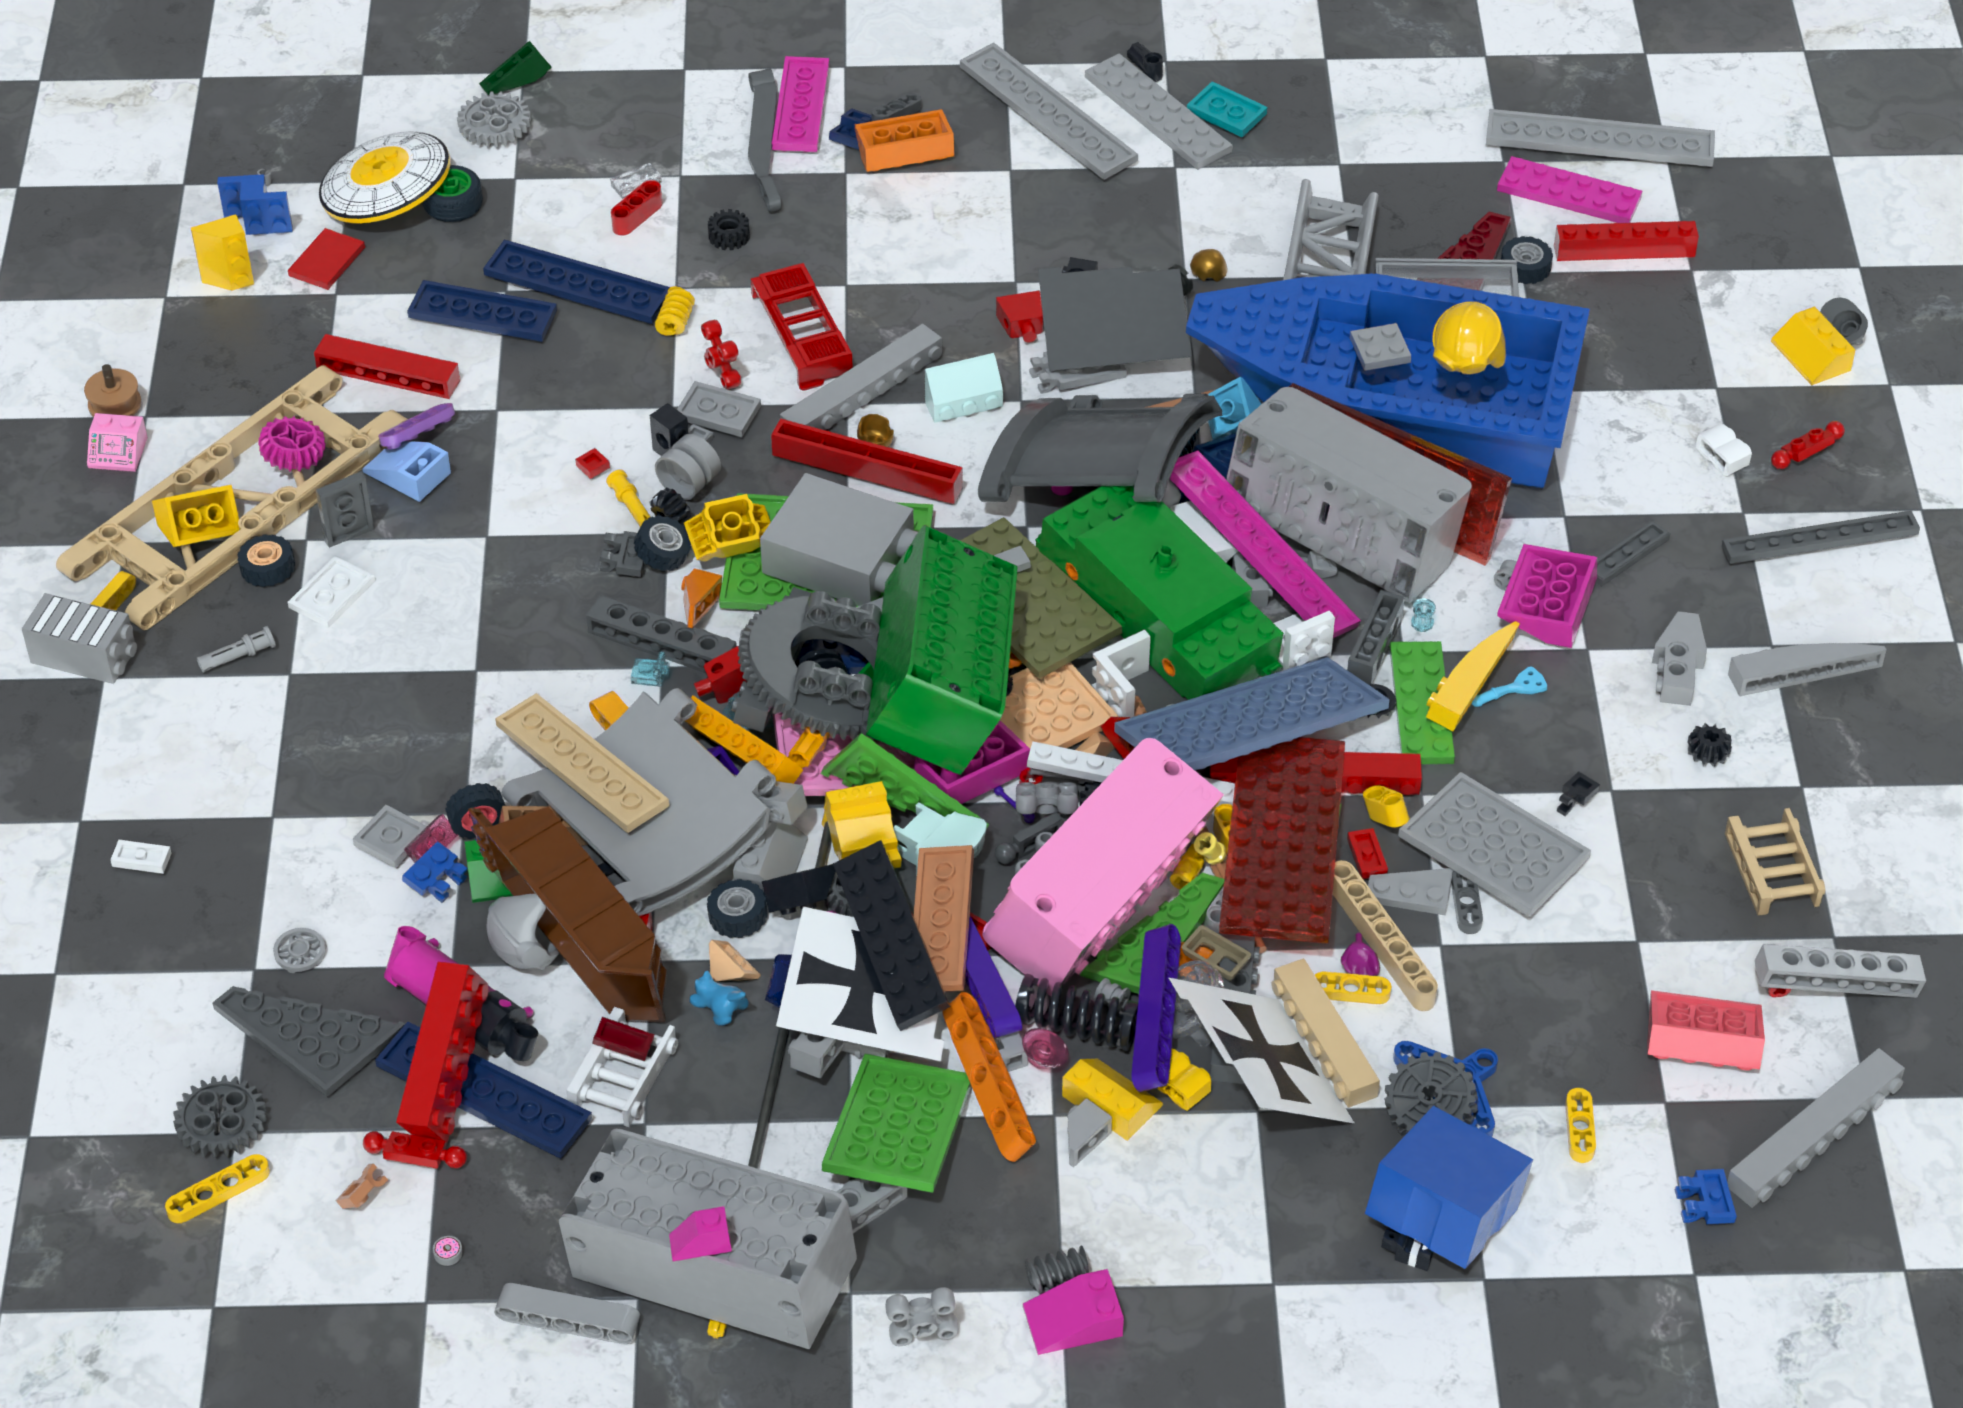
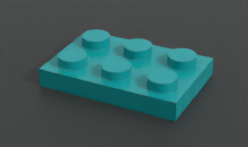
M1213 81L1187 104V108L1199 118L1240 137L1248 133L1266 116L1268 107Z

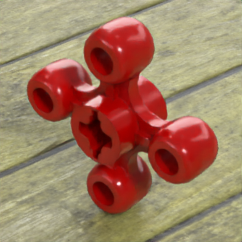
M714 319L704 322L701 325L702 334L712 344V347L706 348L704 354L706 365L710 369L721 367L720 380L726 390L740 386V374L736 369H732L730 365L731 362L737 360L739 355L737 345L732 340L722 343L720 339L722 328L718 320Z

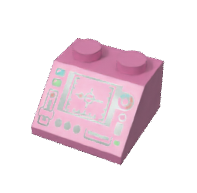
M95 413L89 429L88 468L136 472L148 438L143 417Z

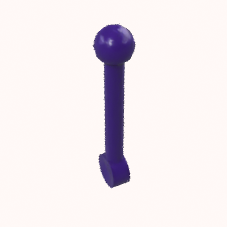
M998 786L994 788L995 795L1001 796L1016 809V802L1004 792L1003 787ZM1033 813L1022 814L1026 823L1034 822L1035 815Z

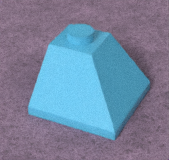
M1242 377L1208 394L1215 397L1222 409V416L1208 421L1212 439L1215 440L1237 433L1239 423L1261 405L1259 399Z

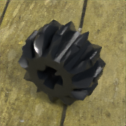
M666 487L655 494L650 501V509L655 514V517L667 516L670 519L677 520L681 525H684V522L691 517V509L686 504V500L682 498L681 494H677L674 489Z
M1704 723L1702 727L1695 726L1693 732L1688 736V754L1693 755L1694 761H1702L1703 766L1706 763H1710L1714 767L1717 762L1724 764L1732 750L1731 735L1726 734V728L1718 729L1716 723L1713 726H1709L1707 723Z

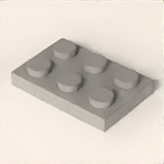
M694 381L677 410L687 417L688 423L743 437L761 407V399Z

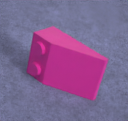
M1108 1269L1078 1275L1023 1303V1310L1038 1355L1123 1336L1124 1317Z

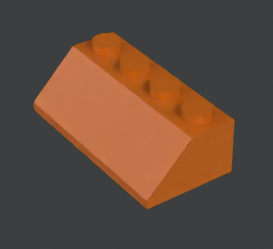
M942 109L855 124L860 156L867 172L914 163L920 164L936 159L942 160L954 156V133Z

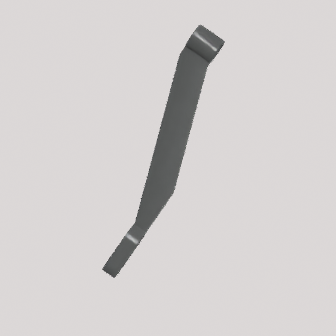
M765 69L748 73L750 88L754 92L748 160L758 181L766 207L769 212L781 210L779 193L772 177L769 175L777 86L772 70Z

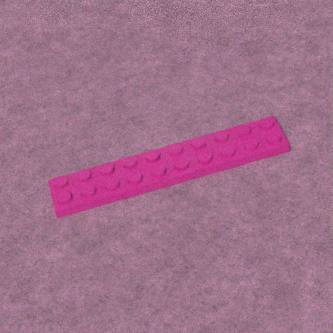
M1199 451L1177 459L1169 479L1211 521L1218 531L1230 541L1235 549L1250 562L1283 599L1289 603L1302 619L1306 621L1330 611L1335 617L1333 638L1358 627L1361 620Z

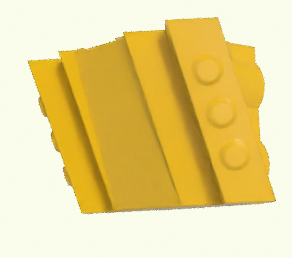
M743 494L704 503L702 512L684 522L696 559L706 562L713 557H730L752 552L761 547L760 538L771 521L765 505L752 503L748 495Z
M882 781L825 792L827 807L825 813L834 852L838 855L839 860L882 840L893 867H901L902 858L897 849L898 841L892 825L891 809L887 803V792Z

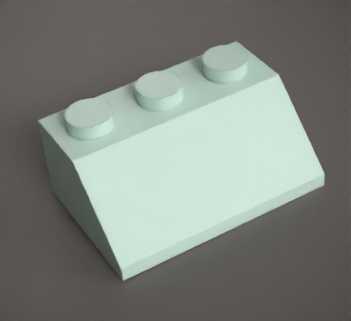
M994 353L925 369V404L934 423L1003 407V388Z

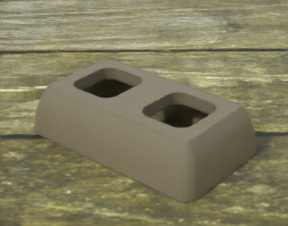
M1203 925L1199 926L1182 945V951L1187 957L1228 981H1231L1251 957L1249 951ZM1201 945H1206L1214 950L1208 959L1195 953ZM1224 958L1237 963L1231 972L1218 966Z

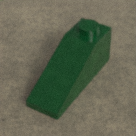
M528 41L479 84L488 95H490V92L497 94L500 91L504 92L535 82L543 77L552 67L535 46Z

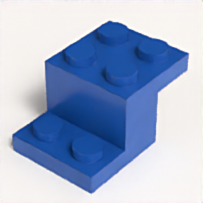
M264 174L218 177L217 184L224 218L235 214L237 217H243L246 235L293 232L287 191L267 192Z

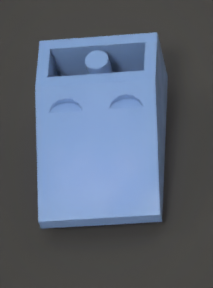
M403 441L398 448L387 449L386 447L363 468V473L420 502L451 473L448 452L429 442Z

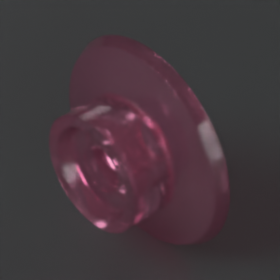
M1034 1028L1028 1030L1022 1038L1024 1052L1028 1056V1061L1034 1067L1039 1069L1056 1068L1066 1063L1069 1056L1068 1048L1065 1042L1052 1031Z

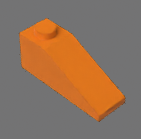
M694 568L688 576L683 578L681 590L684 591L683 603L689 628H693L719 600L722 575Z

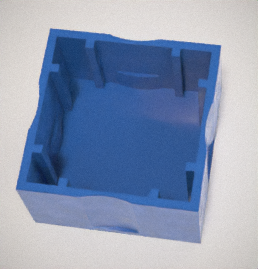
M1433 1106L1379 1162L1365 1214L1391 1229L1419 1241L1431 1251L1466 1269L1483 1250L1489 1237L1499 1231L1518 1210L1533 1159Z

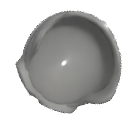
M536 894L499 897L488 908L486 929L492 949L507 964L520 969L538 968L543 971L552 963L559 952L537 926L546 906Z

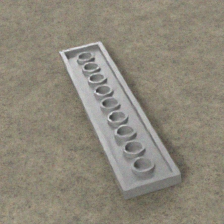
M994 42L960 60L961 69L1103 180L1138 161V153Z
M1489 109L1486 145L1713 167L1715 130Z

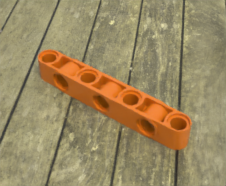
M961 992L949 1003L950 1007L942 1011V1014L997 1146L1007 1160L1016 1162L1036 1143V1139L977 1001L969 993Z

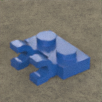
M437 841L402 875V881L423 896L428 891L438 901L443 903L449 897L447 890L450 889V885L439 879L446 874L460 886L467 878L464 874L468 868L458 863V856Z
M1724 1169L1696 1170L1693 1178L1679 1176V1186H1675L1674 1189L1676 1198L1684 1199L1698 1193L1700 1201L1685 1200L1686 1210L1681 1211L1683 1223L1694 1222L1701 1217H1705L1706 1224L1735 1222L1737 1216Z

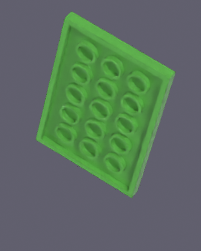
M864 1054L823 1158L822 1171L933 1193L971 1088L967 1074L960 1071Z

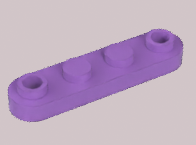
M444 403L436 405L379 434L381 446L387 447V449L398 448L401 446V442L417 438L420 432L431 431L435 429L436 424L452 420L451 417L455 415L453 404Z

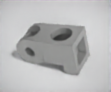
M1019 1032L994 1038L1008 1072L1028 1066V1050Z

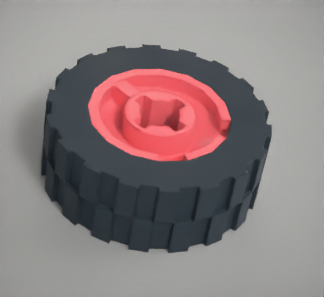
M476 783L475 785H468L463 789H459L446 803L445 812L453 832L456 835L458 834L459 837L472 839L476 838V835L471 829L474 824L468 809H480L494 826L499 824L502 806L506 805L497 787L487 783Z

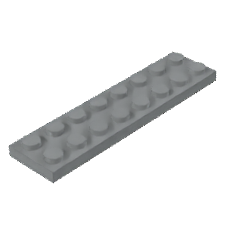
M1120 53L1085 70V78L1197 170L1232 152L1233 145Z

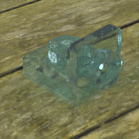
M659 651L657 660L635 658L631 673V684L661 687L664 677L669 675L670 667L669 662L665 660V652Z

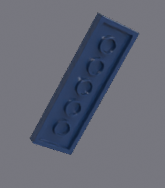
M423 280L407 313L408 318L543 342L557 312V303Z

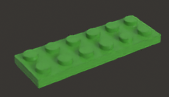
M1441 641L1390 642L1400 752L1421 754V764H1454L1455 755L1452 731L1426 718L1430 708L1426 704L1433 692H1439L1436 689L1443 676L1445 677Z

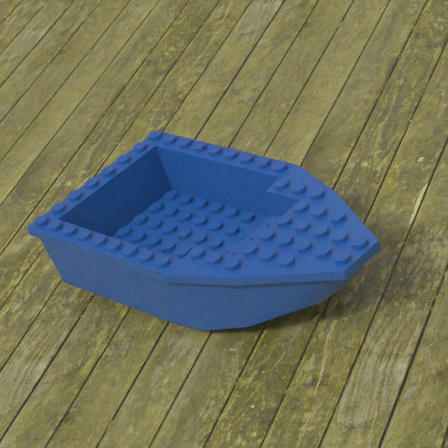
M1381 274L1303 277L1198 293L1195 296L1188 318L1186 333L1206 344L1228 371L1236 378L1242 377L1254 394L1263 403L1281 388L1293 387L1457 474L1543 488L1554 449L1561 448L1590 309ZM1463 302H1479L1490 307L1497 314L1505 336L1506 358L1504 365L1500 368H1495L1489 364L1484 371L1471 375L1456 371L1451 372L1440 366L1433 358V330L1440 316L1450 307ZM1397 323L1411 353V363L1364 371L1350 340V331Z

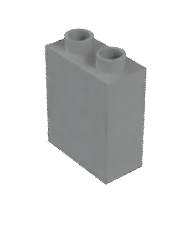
M805 473L760 538L762 573L814 591H824L837 599L842 597L850 598L857 606L877 600L881 593H884L886 580L918 534L917 531H914L913 508Z

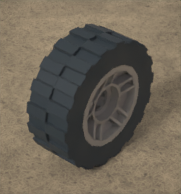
M1521 236L1506 242V245L1502 248L1501 260H1517L1518 283L1536 284L1549 276L1553 253L1551 247L1549 248L1548 244L1544 243L1541 239Z

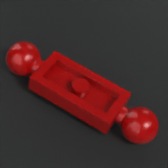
M1831 421L1826 425L1825 431L1821 428H1814L1805 435L1791 440L1790 443L1782 446L1781 450L1773 453L1771 457L1772 465L1777 469H1785L1789 466L1791 459L1800 462L1834 444L1835 440L1842 438L1845 433L1843 424L1839 421Z
M377 1131L369 1132L363 1138V1147L368 1153L377 1154L383 1150V1159L437 1169L441 1160L454 1169L462 1167L467 1160L466 1151L462 1147L452 1146L447 1149L446 1141L394 1131L391 1132L388 1139H385Z

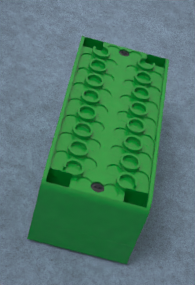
M927 525L920 529L885 582L866 729L867 736L959 775L962 774L1000 721L1005 709L1017 565L948 536Z

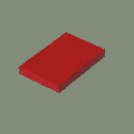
M324 228L288 269V276L329 290L364 250L365 243L359 239Z

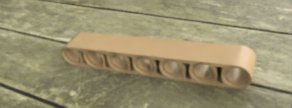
M1336 861L1332 864L1330 870L1329 889L1369 946L1376 952L1379 960L1411 1005L1419 1011L1431 1010L1436 1002L1437 981L1354 866L1347 861Z

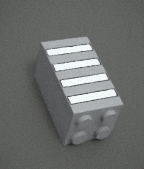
M44 593L22 627L23 637L32 664L114 684L119 675L123 674L127 662L135 655L137 650V644L133 636V627L127 613Z

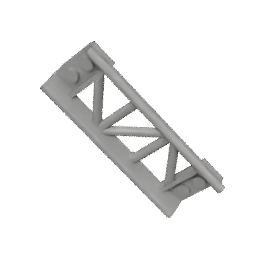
M1303 179L1283 280L1297 278V275L1301 273L1318 276L1366 274L1379 195L1376 192L1370 193L1363 206L1312 196L1311 181ZM1308 217L1312 219L1322 220L1321 222L1307 226ZM1341 224L1359 227L1357 242L1315 234ZM1318 244L1352 250L1355 253L1352 268ZM1303 245L1338 270L1300 263Z

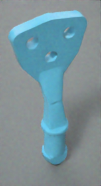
M1528 667L1518 674L1513 683L1496 688L1492 687L1489 691L1477 695L1472 705L1481 707L1482 704L1494 699L1497 700L1507 693L1535 694L1547 690V683L1543 675L1534 667Z

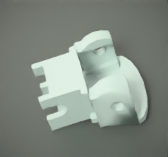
M918 803L916 805L917 816L904 829L896 825L893 827L897 840L907 847L905 848L898 844L899 854L902 858L916 865L917 876L919 848L972 845L975 858L983 848L987 824L984 819L960 814L956 811L944 817Z

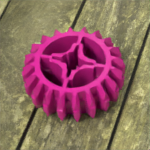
M284 416L282 420L275 418L273 422H267V425L262 427L258 440L260 455L264 457V462H270L271 467L279 466L280 470L286 468L289 472L292 469H297L300 472L302 468L309 470L311 465L317 466L318 461L322 460L326 443L324 442V433L320 431L319 426H314L313 421L306 422L304 417L295 419V416L292 418Z

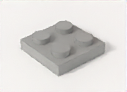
M1397 323L1350 331V340L1364 371L1411 363V353Z
M385 805L353 838V844L396 868L429 832L426 825Z

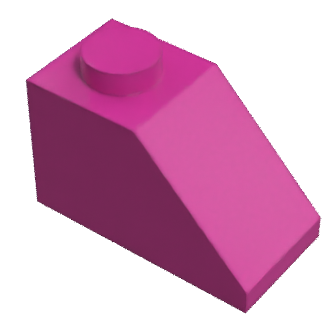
M724 1206L694 1211L669 1234L673 1262L732 1252Z

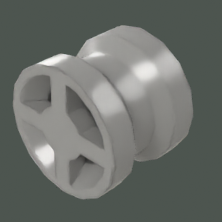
M1505 560L1500 566V570L1495 573L1494 582L1500 589L1506 591L1517 561Z

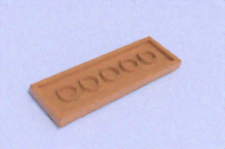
M972 845L919 848L914 918L944 991H963L965 987L974 860Z

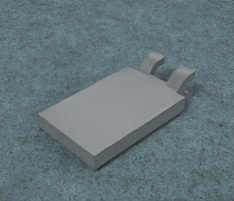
M1043 352L1042 358L1033 357L1030 359L1033 368L1029 369V373L1032 378L1039 377L1042 383L1038 384L1037 387L1041 394L1051 391L1055 386L1059 390L1126 378L1127 374L1124 364L1049 371L1047 352Z

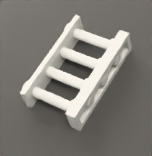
M614 1007L608 1019L628 1025L625 1020V1011ZM669 1025L663 1037L654 1036L652 1045L656 1046L657 1049L651 1058L646 1057L645 1062L593 1044L566 1090L567 1100L581 1107L582 1103L589 1099L622 1110L624 1126L630 1127L634 1118L640 1116L643 1102L668 1057L676 1052L678 1039H676L675 1026ZM614 1057L644 1067L645 1070L640 1079L604 1068V1065L608 1059ZM602 1078L632 1088L633 1091L628 1100L592 1089V1086L596 1080Z

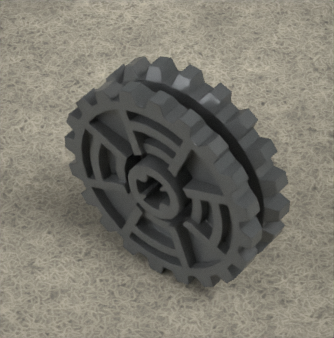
M1423 1052L1420 1058L1408 1057V1063L1405 1065L1399 1063L1396 1066L1398 1072L1389 1075L1388 1078L1391 1084L1385 1085L1387 1097L1384 1100L1387 1113L1390 1116V1122L1393 1126H1398L1397 1131L1401 1136L1407 1134L1433 1106L1467 1124L1472 1125L1474 1122V1117L1471 1114L1478 1111V1104H1476L1478 1095L1475 1083L1472 1081L1473 1076L1470 1072L1464 1071L1465 1065L1462 1062L1455 1064L1453 1056L1448 1055L1446 1058H1442L1440 1052H1435L1433 1056H1428L1427 1052Z

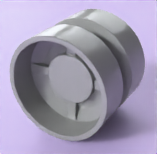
M694 434L684 435L655 463V472L664 488L674 489L677 494H681L684 500L692 499L721 471V462L714 448L706 440Z

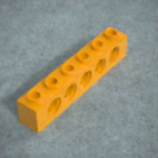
M692 695L691 699L698 706H696L695 713L684 721L718 746H722L724 750L747 764L752 760H758L776 777V781L794 784L803 771L801 767L780 751L738 724L733 723L732 720Z

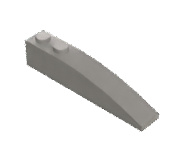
M1821 643L1765 649L1755 653L1731 657L1728 676L1740 697L1882 667L1886 648L1885 646L1867 644Z

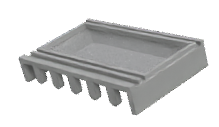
M1376 258L1374 274L1519 297L1517 260Z

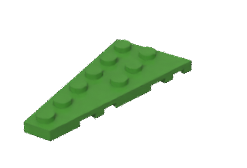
M862 733L829 761L820 773L828 778L830 774L843 779L842 784L848 787L882 781L887 792L888 805L903 812L906 809L916 812V805L921 803L944 817L956 811L960 814L980 818Z

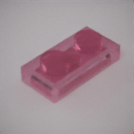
M441 814L418 834L404 850L415 863L437 841L447 847L458 834L456 835L453 832L449 821Z

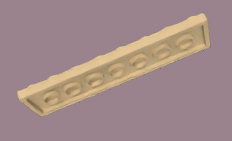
M537 693L495 718L496 726L627 833L669 807V799Z

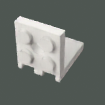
M1330 611L1306 621L1297 613L1274 623L1284 633L1278 660L1283 666L1282 671L1313 662L1322 657H1329L1331 659L1335 617Z
M1145 630L1093 653L1097 666L1092 667V675L1096 678V683L1092 684V687L1115 711L1118 717H1134L1135 688L1128 680L1149 671L1150 635Z

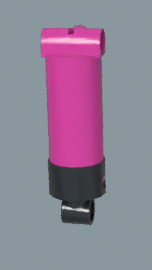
M401 926L397 930L384 978L395 987H403L424 1004H427L437 962L458 963L437 949L439 946L437 939L432 938L426 941L427 936L416 928ZM488 985V997L483 1001L481 1008L482 1020L480 1026L476 1029L475 1043L492 1055H498L505 1051V1054L514 1060H529L538 1037V1030L526 1023V1018L533 1015L532 1008L529 1006L521 1008L501 992L494 990Z

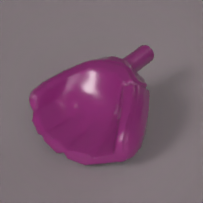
M1356 933L1355 942L1350 944L1341 956V964L1349 974L1378 976L1380 973V962L1376 952L1362 942L1361 933Z

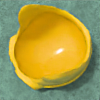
M1479 302L1459 303L1447 309L1436 322L1433 330V358L1444 369L1471 375L1484 371L1489 364L1495 368H1500L1504 365L1506 358L1505 336L1497 314L1490 307Z

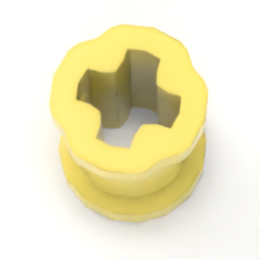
M1204 832L1196 837L1194 849L1198 854L1204 855V860L1208 864H1219L1225 859L1226 847L1222 843L1217 842L1216 837L1212 833Z

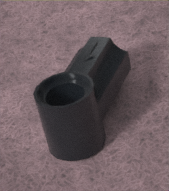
M1139 42L1132 44L1130 49L1127 50V57L1154 82L1163 78L1162 55L1150 52Z

